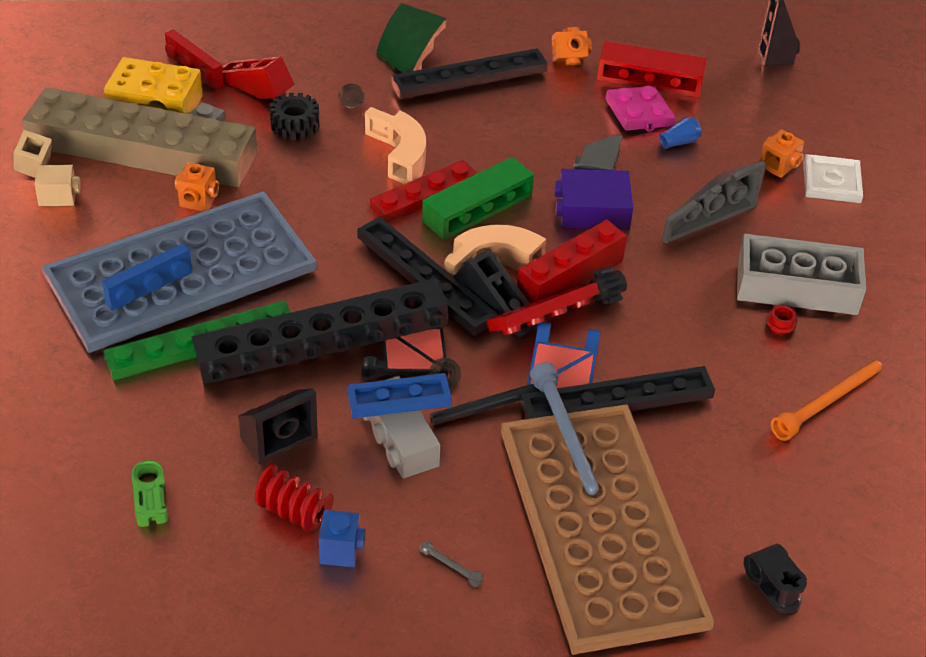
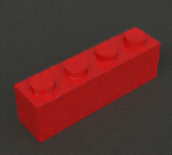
M604 41L599 59L597 80L636 87L655 86L659 91L700 97L707 58Z
M606 219L519 268L517 287L528 302L533 303L572 287L583 285L595 278L594 271L604 267H614L623 261L627 235Z

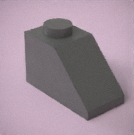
M616 134L585 145L582 156H576L574 169L615 170L619 159L622 135Z

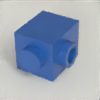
M324 510L319 534V564L355 568L358 549H364L366 529L360 528L359 513Z

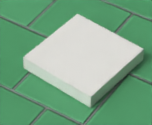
M805 154L803 161L805 197L853 203L862 202L863 187L860 160Z

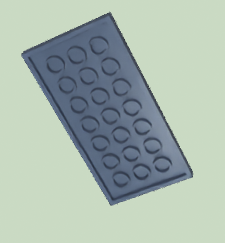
M263 191L42 266L47 282L88 353L313 272L317 270V261ZM182 243L190 249L192 273L113 311L106 305L102 281Z

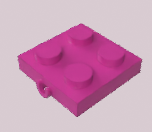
M655 86L607 90L605 99L625 131L646 129L647 132H652L655 128L674 126L676 117Z

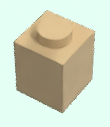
M24 130L13 153L14 171L35 177L37 165H48L51 159L52 139Z
M37 165L34 186L38 205L74 206L75 195L80 194L81 184L80 177L74 175L73 165Z

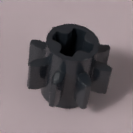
M613 266L593 272L595 278L591 279L589 283L597 282L600 294L593 296L595 300H602L603 305L623 299L621 293L626 291L627 282L621 271H614Z

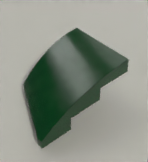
M401 3L387 23L379 41L376 54L382 60L388 62L393 70L398 69L402 73L422 70V61L434 49V39L445 29L447 18Z

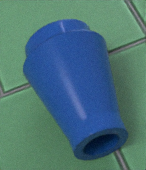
M685 117L666 132L660 134L659 138L662 146L668 149L696 142L702 136V130L696 118Z

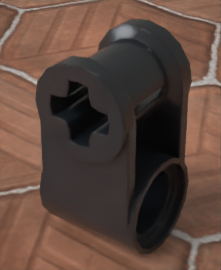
M777 543L746 555L743 561L745 572L750 581L758 587L768 600L771 607L782 614H792L798 611L801 606L800 594L806 588L807 578L789 557L785 548Z

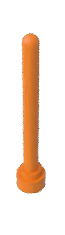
M874 360L796 412H782L771 420L773 433L780 440L787 441L799 433L801 423L882 370V363Z

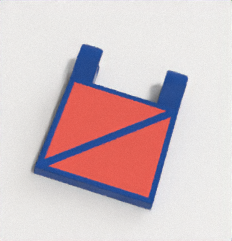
M538 323L527 385L533 384L530 376L531 370L536 365L544 362L552 363L557 371L559 379L556 388L592 383L600 331L589 329L585 348L548 343L551 323Z

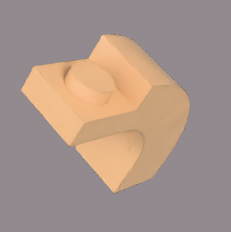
M370 107L365 112V134L395 147L388 155V177L403 184L420 178L426 164V135L421 125L413 117L402 111L392 116Z
M510 225L477 227L460 234L454 239L453 253H450L445 259L444 269L454 276L470 259L491 249L502 265L518 271L519 268L545 254L546 238L530 230Z

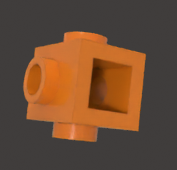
M579 27L564 28V32H556L551 36L553 62L566 61L567 66L580 65L581 61L588 57V53H591V39L587 38V31H579Z
M781 129L775 135L769 136L765 140L759 161L766 163V170L779 177H783L793 167L797 168L804 157L802 150L805 141Z
M187 162L182 172L178 173L175 178V189L178 190L180 207L198 211H206L210 208L219 190V181L215 177V168Z

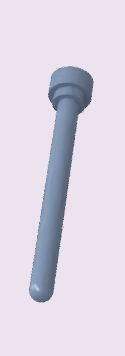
M540 363L530 372L533 384L545 393L584 488L588 494L594 495L599 491V485L556 388L559 379L557 371L552 363Z

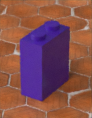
M561 169L560 180H555L554 197H559V199H556L555 214L556 216H561V228L590 229L607 219L620 230H630L633 201L629 171Z

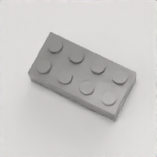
M752 234L743 235L738 256L737 300L853 315L859 314L866 292L864 248Z

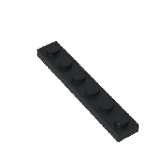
M536 48L391 75V84L399 99L412 98L414 96L546 72L548 63L540 50Z
M378 217L357 229V238L412 284L437 278L448 303V314L472 335L476 336L487 329L486 320L498 316L496 311L383 218Z
M705 366L557 388L567 413L627 404L630 411L711 399L715 394L714 385ZM537 391L521 394L520 403L526 419L554 415L544 392Z

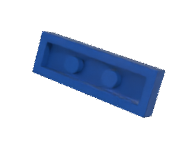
M182 243L102 281L106 305L113 311L192 273L190 249Z
M445 373L347 385V397L352 419L451 407L452 402Z

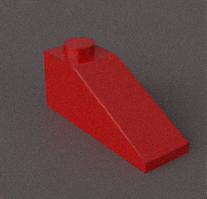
M282 56L229 61L222 66L224 83L259 99L272 98L274 100L276 97L280 99V95L285 94L286 96V91L295 85Z

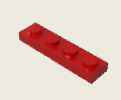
M458 161L370 198V208L378 217L383 218L386 222H390L423 208V199L477 174V172L466 161Z
M597 282L572 287L488 319L486 321L489 331L502 330L504 335L512 334L522 330L521 324L523 323L530 326L545 321L544 315L546 314L553 317L568 312L567 306L572 305V308L587 305L590 303V297L600 294Z

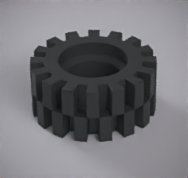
M292 92L289 93L288 97L282 94L280 99L276 97L273 100L274 103L271 102L270 124L272 131H275L277 136L282 134L284 139L291 136V140H296V137L300 136L302 140L305 139L306 134L311 137L313 132L318 131L320 124L319 104H317L315 99L311 100L310 95L303 97V93H298L297 96H294Z

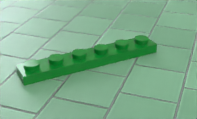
M285 300L105 349L103 350L104 358L114 381L196 358L191 336L291 313Z

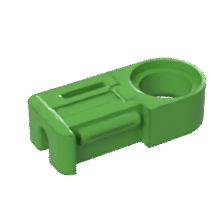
M145 460L139 462L132 469L137 525L141 527L149 526V521L155 520L157 524L166 523L169 517L168 510L165 508L164 494H166L163 468L156 461ZM145 473L157 475V478L152 482L146 483L139 480Z

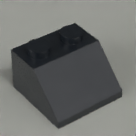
M297 389L238 416L240 438L259 464L318 437L317 401L314 389Z

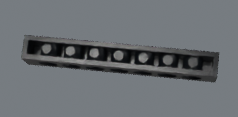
M437 278L191 337L202 382L205 385L448 325V303Z

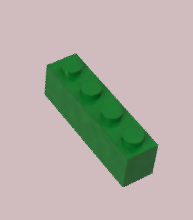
M511 157L423 199L422 222L442 240H445L531 197L534 174L514 157Z

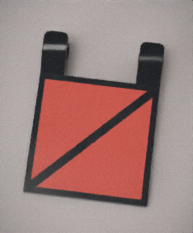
M443 327L382 341L383 361L372 356H367L362 361L363 368L361 373L365 380L376 379L384 375L425 376L445 373L448 376Z

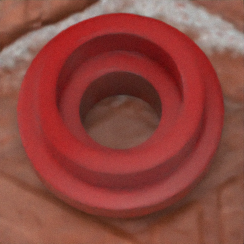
M785 305L775 306L766 318L769 328L778 333L792 332L795 330L798 322L795 311Z

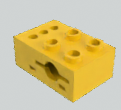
M122 57L104 87L105 98L189 114L197 107L203 96L200 69L187 66H176L162 62Z

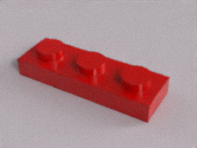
M174 29L165 33V51L171 59H174L182 66L200 69L201 81L208 84L214 90L224 86L221 63Z

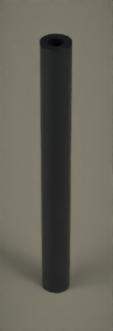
M529 384L429 414L432 426L440 425L521 401V394L537 392L540 389L536 388L534 384Z

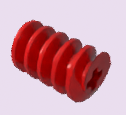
M270 464L258 480L255 489V503L261 508L267 507L269 512L278 514L284 520L290 519L293 525L301 526L307 532L316 530L322 523L324 510H332L333 495L331 493L327 494L322 500L323 490L321 488H316L311 493L312 485L310 482H304L300 486V478L298 476H293L289 479L287 470H281L277 474L278 467L275 464Z

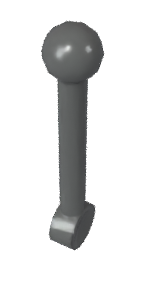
M424 541L420 545V551L423 554H431L469 579L468 582L471 586L478 587L482 584V573L478 571L471 572L434 549L433 544L429 541Z

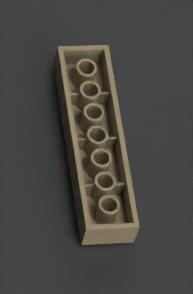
M45 87L22 119L24 130L52 139V152L175 176L182 172L187 162L215 168V177L219 184L237 188L240 187L257 155L256 127L147 107L135 103L110 100L108 98L94 97L82 93H73L55 88Z

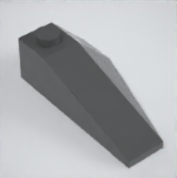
M759 161L717 175L666 218L662 240L668 243L755 208L766 163Z

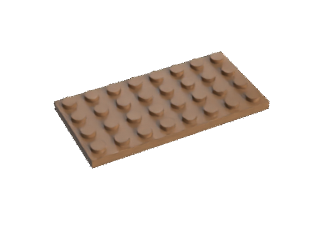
M628 404L568 413L599 485V491L594 495L586 492L554 415L501 423V435L572 655L713 629L714 619Z

